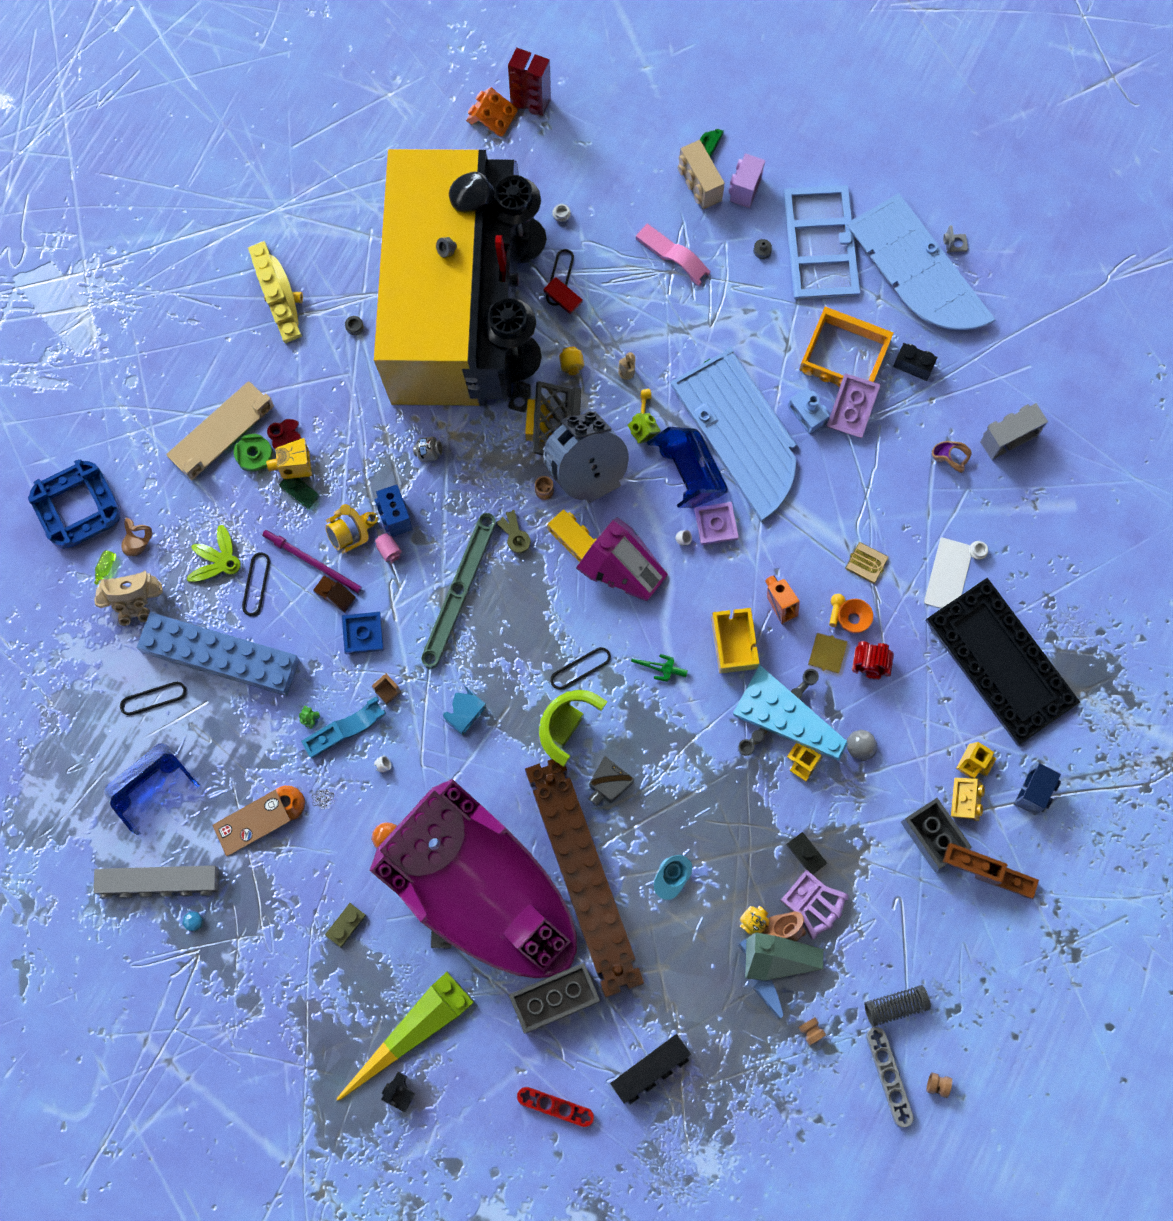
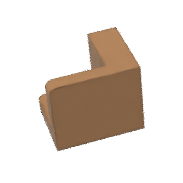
M387 673L372 685L374 692L386 705L401 693L399 686Z

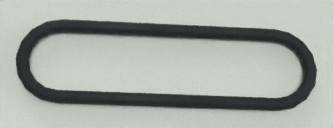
M562 249L556 255L550 282L553 280L560 253L569 252L571 254V262L565 281V285L567 286L574 261V254L569 249ZM546 294V300H547V302H548L550 305H552V306H557V305H559V304H557V303H552V302L549 300V296Z
M263 552L254 554L250 563L242 603L243 612L249 616L256 615L262 605L270 564L269 556ZM263 555L267 559L259 605L255 612L249 613L245 609L253 562L256 556Z
M604 647L594 649L554 672L550 677L551 685L556 689L568 687L606 665L611 659L610 652ZM599 650H604L608 654V659L604 663L564 686L559 687L554 684L553 678L556 674Z
M177 681L127 696L121 701L120 710L126 715H133L182 699L185 696L186 688L184 684ZM176 684L183 688L182 695L177 698L133 712H126L123 709V703L128 699Z

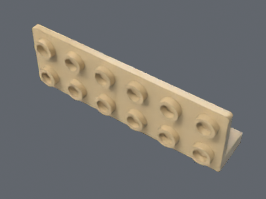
M248 381L166 454L167 457L192 481L274 407L271 398L266 393L263 395Z

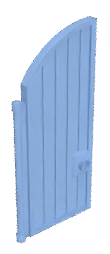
M728 347L725 352L671 381L670 386L762 522L778 509L791 488L795 475L796 458L789 448H795L797 443L791 438L734 354L732 347Z

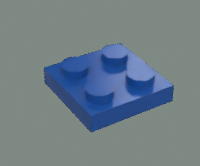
M380 611L342 615L345 654L384 650Z

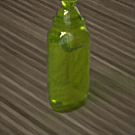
M105 550L101 554L95 567L94 584L97 585L100 580L108 575L116 558L115 553Z

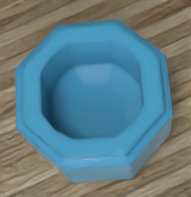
M189 912L183 917L182 924L186 930L196 932L202 928L204 919L198 912Z

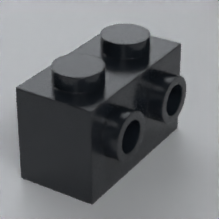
M903 343L893 367L927 381L938 357L929 351L918 349L913 344Z

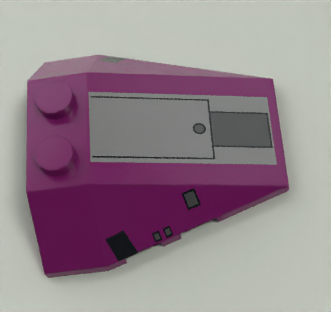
M618 517L611 521L576 567L577 570L595 582H604L608 584V587L622 589L626 594L645 601L649 600L668 575L633 528Z

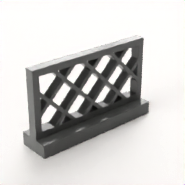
M540 381L536 383L532 453L543 455L544 450L539 449V441L542 439L546 444L548 440L546 435L550 432L553 434L556 431L555 428L563 424L555 412L556 410L561 408L565 413V418L580 415L581 388L574 387L570 389ZM541 388L547 389L551 396L546 399L541 393ZM558 392L566 393L565 402L562 403L556 395ZM552 397L559 405L555 409L548 402ZM542 404H544L550 412L546 416H544V414L540 410ZM551 414L558 422L554 427L547 420V417ZM542 421L549 429L545 434L540 429Z

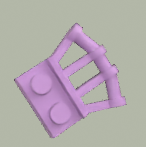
M805 870L780 901L793 912H800L804 916L803 924L813 940L817 938L818 934L827 929L831 930L834 926V921L837 918L840 919L845 900H848L849 895L826 887L808 870ZM825 892L838 897L835 907L820 894ZM815 900L831 912L827 918L811 906ZM808 910L821 921V924L813 928L805 912Z

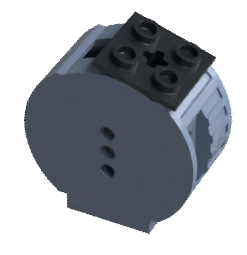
M589 411L582 415L561 419L563 424L553 435L549 436L546 442L543 458L547 471L569 496L579 500L585 499L589 504L620 487L619 480L623 478L629 461L628 449L623 440L614 433L612 428L596 411Z

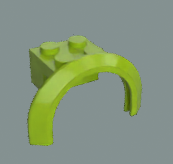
M573 690L563 693L548 705L541 717L539 725L541 745L546 754L563 767L570 759V755L561 749H563L584 718V713L571 706V702H585L600 711L608 703V701L593 692Z

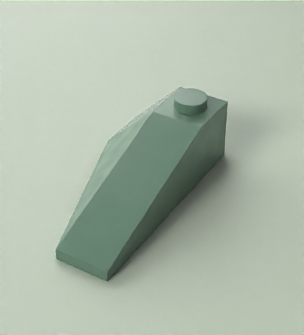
M755 932L747 938L745 978L768 981L775 978L822 970L824 949L775 935Z

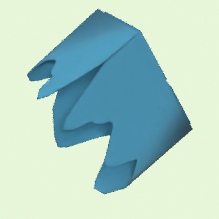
M465 687L467 694L455 693L452 703L454 713L444 712L443 714L445 722L462 736L486 709V703L467 687Z

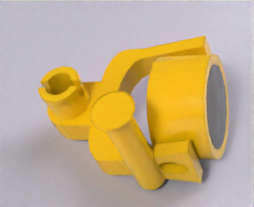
M343 504L340 509L334 512V516L326 519V522L329 524L325 526V530L331 544L335 549L341 550L343 554L366 543L369 539L367 529L376 524L378 521L377 514L366 512L359 516L355 509L351 508L348 504ZM343 515H348L358 529L360 540L351 545L353 543L352 534L347 524L339 518Z

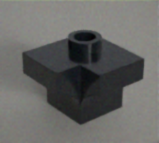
M397 1072L393 1081L390 1084L387 1083L383 1089L381 1100L402 1112H406L416 1093L407 1088L405 1082L407 1076Z

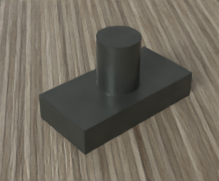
M803 832L786 844L803 867L812 875L827 864Z

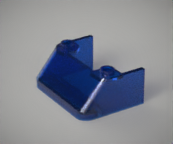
M667 427L647 442L648 446H659V452L664 458L673 459L687 490L683 493V500L677 504L678 508H695L728 492L727 485L702 434L697 429Z
M160 743L154 746L105 787L104 794L111 808L127 828L136 835H140L141 832L125 814L131 806L129 794L159 769L166 774H171L180 768L197 787L201 785L167 744Z

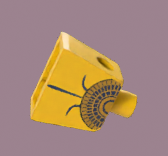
M305 438L277 447L276 459L266 461L268 471L279 470L283 479L312 476L310 451Z

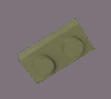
M349 903L325 936L342 948L366 915Z

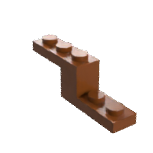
M953 843L948 844L943 859L945 864L975 874V878L1030 899L1034 898L1039 879L1007 868V863Z

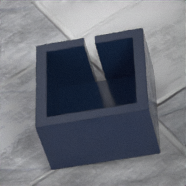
M1041 763L1037 764L1029 771L1023 783V786L1027 787V789L1021 788L1014 805L1034 815L1043 812L1045 808L1048 809L1053 801V798H1051L1053 791L1056 792L1061 784L1059 780L1061 774Z

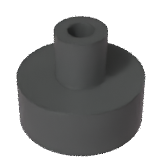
M450 237L439 238L436 242L437 252L443 258L452 256L457 248V244Z
M766 239L756 241L753 249L755 256L760 259L770 256L772 251L771 243Z

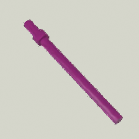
M268 530L263 532L262 536L272 541L276 547L287 550L356 593L360 592L362 588L360 585L286 542L287 540L282 536H276Z

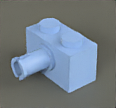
M807 387L789 399L788 407L806 431L811 434L826 424L830 415L828 409L820 404L818 395Z

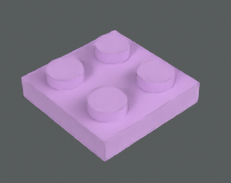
M732 502L694 508L701 545L738 540Z

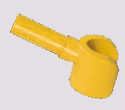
M643 389L640 394L642 414L645 413L646 400L651 399L650 389Z

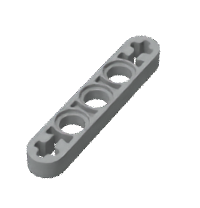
M873 1027L868 1030L866 1039L892 1118L897 1126L908 1127L913 1122V1114L886 1033L882 1028ZM873 1031L881 1034L878 1040L880 1045L884 1043L885 1047L874 1050V1046L878 1045L876 1040L871 1039V1036L874 1035ZM881 1050L888 1054V1060L885 1063L880 1062L877 1058V1054ZM886 1071L894 1073L895 1080L892 1083L885 1081L884 1074ZM898 1091L901 1093L902 1099L899 1103H894L891 1100L892 1092ZM905 1104V1108H901L903 1114L908 1115V1118L905 1119V1124L903 1121L898 1120L901 1114L899 1109L895 1111L894 1107Z

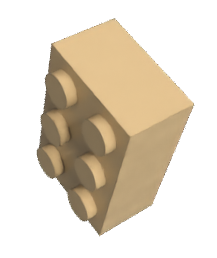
M698 140L680 148L678 171L680 175H684L688 189H692L696 203L700 204L702 209L721 202L725 183L702 142Z

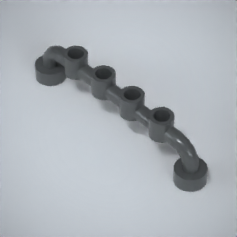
M807 669L802 676V683L797 688L792 689L791 692L800 699L808 686L816 684L819 679L818 672L814 669ZM760 728L752 733L750 740H742L738 745L739 753L743 756L751 755L754 751V746L762 742L768 730Z

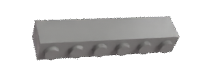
M217 866L94 869L93 893L100 895L102 899H110L112 895H120V898H132V894H140V897L144 898L152 897V894H160V897H172V893H180V896H192V893H200L201 896H212V892H218L219 868Z

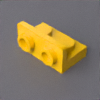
M954 778L952 818L979 821L980 816L983 814L981 797L985 793V787L980 780Z

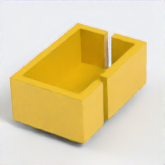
M751 608L733 610L732 619H729L730 610L712 612L711 622L719 674L757 669L759 657L757 647H755L756 638Z

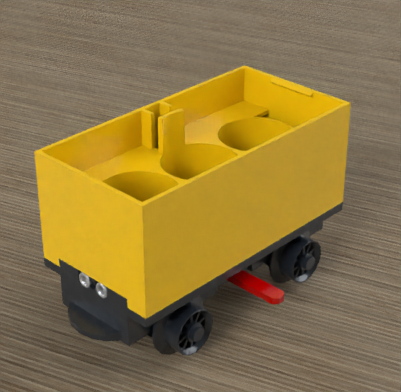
M388 149L374 362L391 405L487 406V399H504L505 402H508L511 399L512 382L529 378L540 367L542 359L541 349L535 339L531 338L536 327L535 313L528 304L516 299V286H519L517 263H527L538 257L545 248L547 238L541 223L534 219L541 205L540 191L533 182L519 176L517 161L488 159L486 150ZM474 171L482 173L494 189V199L470 213H463L454 209L449 200V189L452 183L464 174ZM450 237L457 244V248L452 256L443 258L438 254L436 242L439 238Z

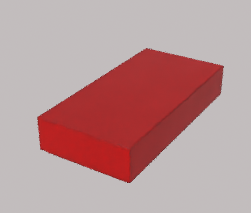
M557 277L543 289V292L569 314L583 302V299Z

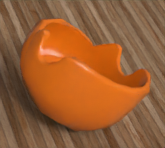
M384 822L376 826L371 837L376 849L397 825L391 822Z

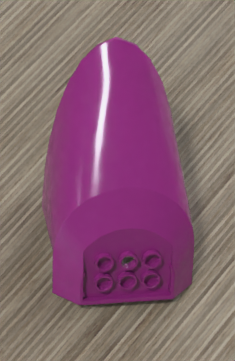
M453 779L432 787L377 848L370 872L398 894L421 923L462 952L493 968L517 976L537 979L554 976L571 967L577 953V934L571 914L560 892L543 867L520 841ZM437 838V844L434 847H429L430 840Z

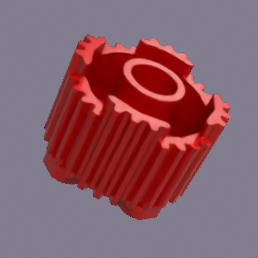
M860 641L855 648L852 671L856 674L858 672L865 673L869 679L879 680L883 675L886 677L891 676L894 653L889 650V645L885 643L870 645L868 642Z

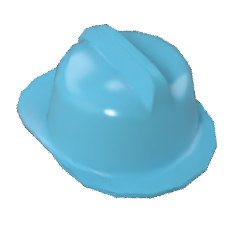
M674 855L661 863L659 872L654 879V890L659 898L671 900L680 893L692 874L693 867L687 857Z

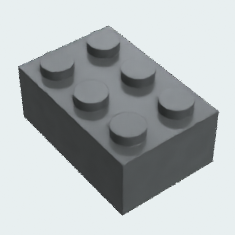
M935 798L901 821V824L934 872L947 865L943 863V859L949 843L966 849L972 848L938 798Z

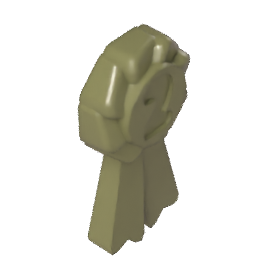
M512 510L511 512H506L509 523L504 517H501V520L496 523L497 526L509 535L507 544L510 550L522 554L529 549L531 539L526 532L519 530L515 510Z

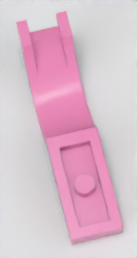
M648 223L636 235L637 241L660 258L672 260L680 265L690 276L691 281L698 286L701 284L700 278L704 274L707 276L710 274V270L691 250L673 243Z

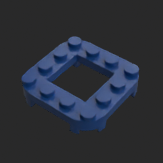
M75 460L74 465L42 481L37 479L33 482L34 486L31 488L28 496L29 503L32 505L46 533V537L60 549L74 547L112 528L120 520L119 505L103 473L95 463L90 461ZM85 482L98 507V512L65 528L51 499Z

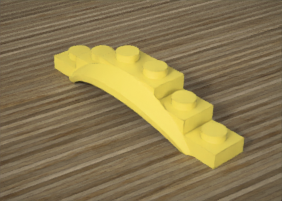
M265 241L248 247L256 270L255 273L284 343L302 337L298 328L299 322L293 292L280 262L270 254Z

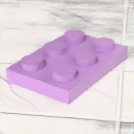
M845 373L827 427L862 438L881 384Z

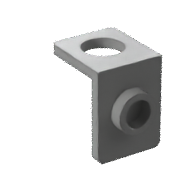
M949 225L946 234L943 236L947 253L966 252L968 250L966 234H953V226ZM954 239H960L963 245L955 247L953 245Z

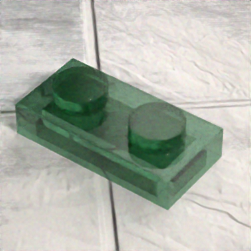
M300 478L283 479L279 484L283 491L307 510L320 497L315 490Z

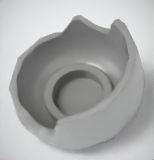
M866 730L854 731L847 738V750L852 757L866 761L877 752V742L874 736Z

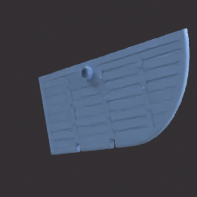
M899 193L846 224L867 253L873 250L875 254L871 256V259L891 285L897 282L899 286L895 288V291L904 303L923 320L952 330L976 329L995 321V318Z

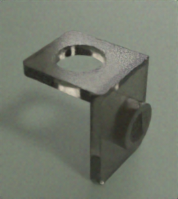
M514 380L512 382L513 393L508 408L525 413L528 399L532 395L531 385L523 381ZM521 397L525 403L523 406L518 407L514 404V400Z

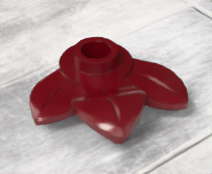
M285 419L281 423H272L268 427L267 435L272 440V446L275 450L277 447L302 439L300 434L295 431L299 424L298 421ZM279 430L280 433L275 435L274 431Z

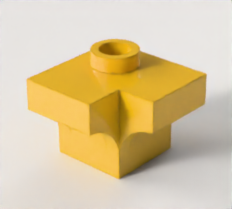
M979 742L971 743L968 745L956 769L971 779H975L978 773L987 776L996 761V758L993 756L994 751Z
M798 743L794 745L787 758L794 762L790 771L806 782L823 758L816 751Z

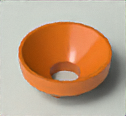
M857 598L849 599L841 605L838 611V621L844 630L850 633H861L870 627L873 621V611L865 601ZM849 615H858L859 622L856 624L851 623L848 619Z
M293 786L277 788L276 791L280 799L283 796L290 797L291 802L289 806L284 808L290 821L295 820L302 814L305 807L303 794Z

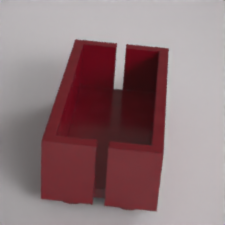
M516 47L508 64L510 103L517 109L522 108L525 110L527 108L530 113L543 116L551 100L550 59L534 54L528 69L525 70L532 54Z

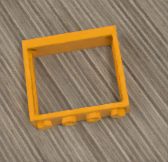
M825 306L799 370L808 376H816L823 382L834 383L840 388L844 375L808 362L826 322L883 344L868 380L874 382L894 332Z

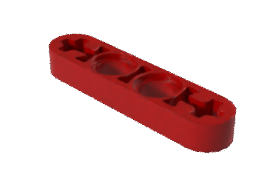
M523 1087L517 1093V1099L521 1105L573 1124L587 1127L594 1120L593 1112L590 1109L533 1088ZM528 1090L530 1091V1096L536 1097V1093L540 1094L536 1107L532 1106L534 1102L532 1100H527L526 1103L523 1102V1098L520 1097L521 1093H525ZM543 1097L550 1098L552 1102L551 1107L547 1110L540 1107V1100ZM568 1104L571 1107L569 1116L564 1117L560 1114L559 1108L561 1105ZM574 1107L579 1108L577 1112L580 1114L587 1111L588 1116L591 1117L590 1121H586L585 1124L581 1123V1118L575 1117V1121L571 1120L574 1114Z

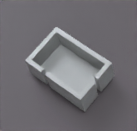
M1037 403L1031 406L1029 404L1025 405L1019 410L1020 412L1016 414L1010 413L1003 418V421L999 423L995 421L987 427L988 429L983 433L984 436L980 443L991 460L1007 452L1004 448L1005 445L1010 451L1037 437L1042 432L1048 420Z

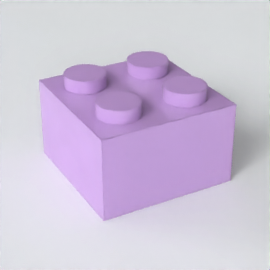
M746 153L742 160L739 159L736 166V174L732 175L730 181L731 186L728 194H731L730 202L747 208L751 207L762 179L765 160Z

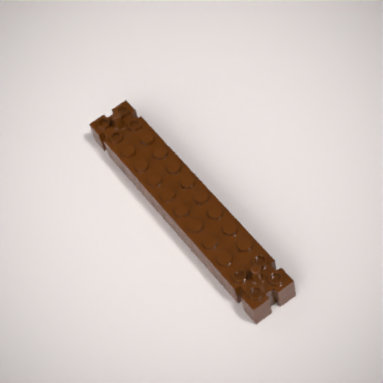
M553 759L547 761L548 766L541 768L539 763L525 768V773L530 787L536 786V790H533V795L595 971L597 975H603L604 980L600 981V985L605 998L621 993L620 987L627 986L628 990L643 985L644 981L639 967L633 969L632 962L636 959L570 778L565 779L564 775L568 774L566 765L563 767Z

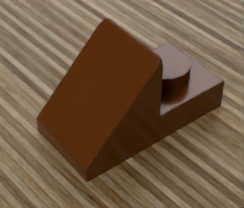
M325 575L313 589L314 593L344 613L356 598L339 582L335 583Z

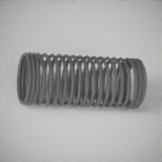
M919 985L887 995V997L884 996L880 997V999H873V1001H865L864 1007L869 1023L874 1027L878 1026V1024L888 1023V1020L891 1022L892 1020L895 1021V1018L898 1020L899 1018L902 1019V1016L905 1018L906 1016L909 1017V1014L912 1016L916 1012L919 1014L923 1010L928 1011L931 1009V1003L925 987Z

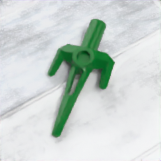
M659 655V657L668 660L666 663L631 659V662L662 672L664 677L654 676L656 680L667 682L670 680L671 674L682 677L687 676L688 670L674 667V658L667 655ZM650 664L662 666V668L660 669V668L651 666Z

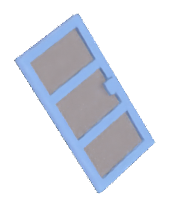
M848 185L784 189L794 299L859 296L860 289L854 236L846 225L852 221Z

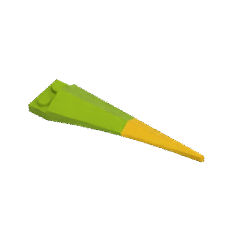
M448 971L429 987L337 1097L336 1101L347 1096L401 1056L452 1022L474 1003V1000Z

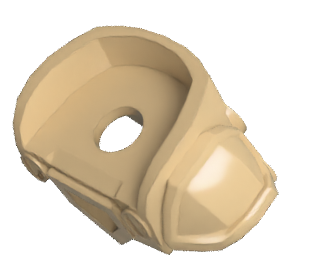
M146 570L135 575L115 579H102L96 588L95 606L104 608L111 605L112 609L119 613L118 621L122 626L129 625L133 617H138L139 621L146 622L150 610L144 607L148 603L147 598L160 596L163 593V587L161 582L155 576L147 573ZM130 583L131 586L126 587L123 584Z

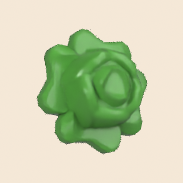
M304 706L301 713H299V721L305 727L312 729L315 725V719H319L320 714L318 711L313 712L311 707Z

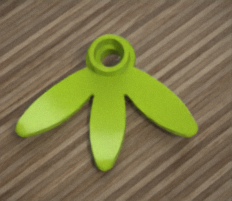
M219 525L217 528V542L221 553L203 544H193L191 546L196 554L214 564L205 565L194 570L187 576V581L197 582L206 580L223 571L230 575L239 571L241 564L237 557L232 556L231 538L224 525ZM233 562L234 566L228 567L227 564Z

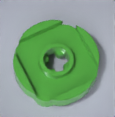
M259 434L243 436L242 440L238 444L236 443L234 447L236 462L243 470L259 471L267 468L266 461L272 458L270 443ZM252 449H255L258 452L255 456L248 455Z

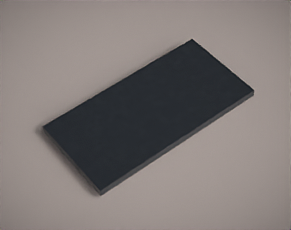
M988 577L926 618L925 621L1017 746L1080 703L1079 699Z

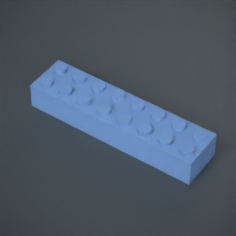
M152 612L148 615L136 647L145 655L284 696H288L300 662L295 654Z

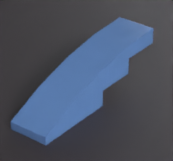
M744 939L738 945L745 954L747 939ZM757 980L758 983L752 988L778 1019L784 1016L772 980Z

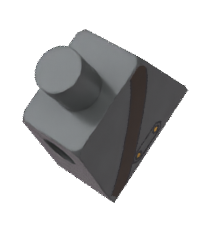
M605 756L589 783V787L594 792L588 800L595 806H598L603 799L612 803L634 783V778Z

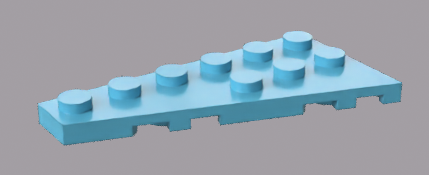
M759 665L733 715L839 761L848 745L847 741Z

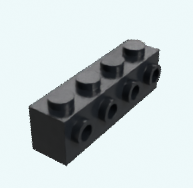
M675 1034L613 1080L610 1085L623 1104L628 1102L631 1105L640 1098L638 1094L641 1091L645 1090L648 1092L654 1088L657 1079L660 1077L663 1080L673 1073L671 1069L676 1065L682 1067L689 1062L688 1056L691 1053L679 1036Z

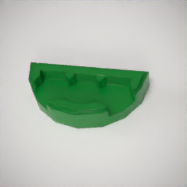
M715 129L714 131L705 132L700 137V141L710 158L721 140L724 130Z

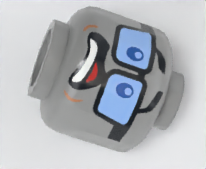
M432 436L419 438L416 445L413 446V452L415 457H418L421 462L436 461L442 455V444Z

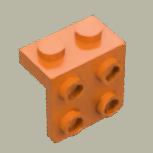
M490 87L484 92L480 91L477 95V102L469 109V116L466 121L471 125L480 121L501 137L505 134L516 115L517 108Z

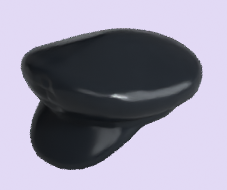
M476 171L458 177L449 189L451 205L454 209L463 213L476 211L483 205L490 203L495 196L494 189L485 175Z

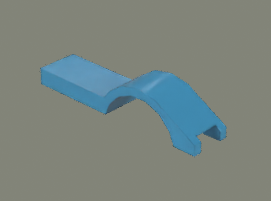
M376 696L369 700L362 709L353 715L334 721L303 739L301 742L309 757L314 758L344 739L363 732L386 715L385 710H381L378 704V697Z

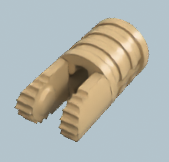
M632 352L627 353L626 357L619 361L618 374L624 380L631 379L635 374V355Z

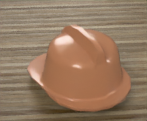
M795 911L769 917L770 923L762 932V934L775 935L797 942L806 935L803 926L804 916L800 912Z

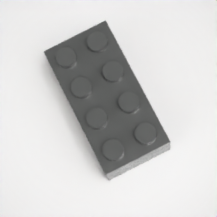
M585 963L509 994L524 1034L600 1002Z

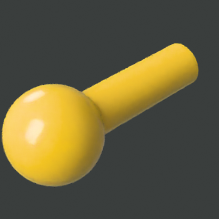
M834 594L831 597L830 602L833 606L829 622L831 627L837 626L838 611L846 601L842 594Z

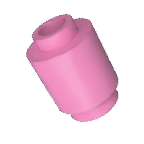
M388 533L382 534L375 540L376 547L386 562H394L400 558L402 551Z

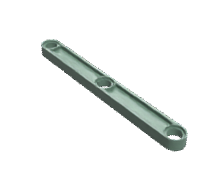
M483 513L477 521L422 653L421 660L426 668L432 669L439 664L496 525L495 517L490 513ZM485 518H490L493 521L488 527L482 525V521ZM458 585L464 587V592L460 595L454 593V588ZM431 654L436 657L433 664L425 662L427 655Z

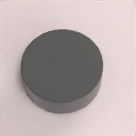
M350 316L345 321V328L349 334L358 335L363 331L364 324L360 317Z

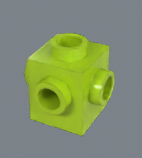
M650 413L634 415L632 421L627 425L638 443L650 442L661 432L655 418Z

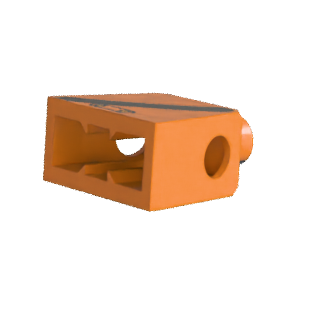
M774 575L768 577L765 580L768 586L767 599L781 624L797 617L800 601L785 579L778 581Z

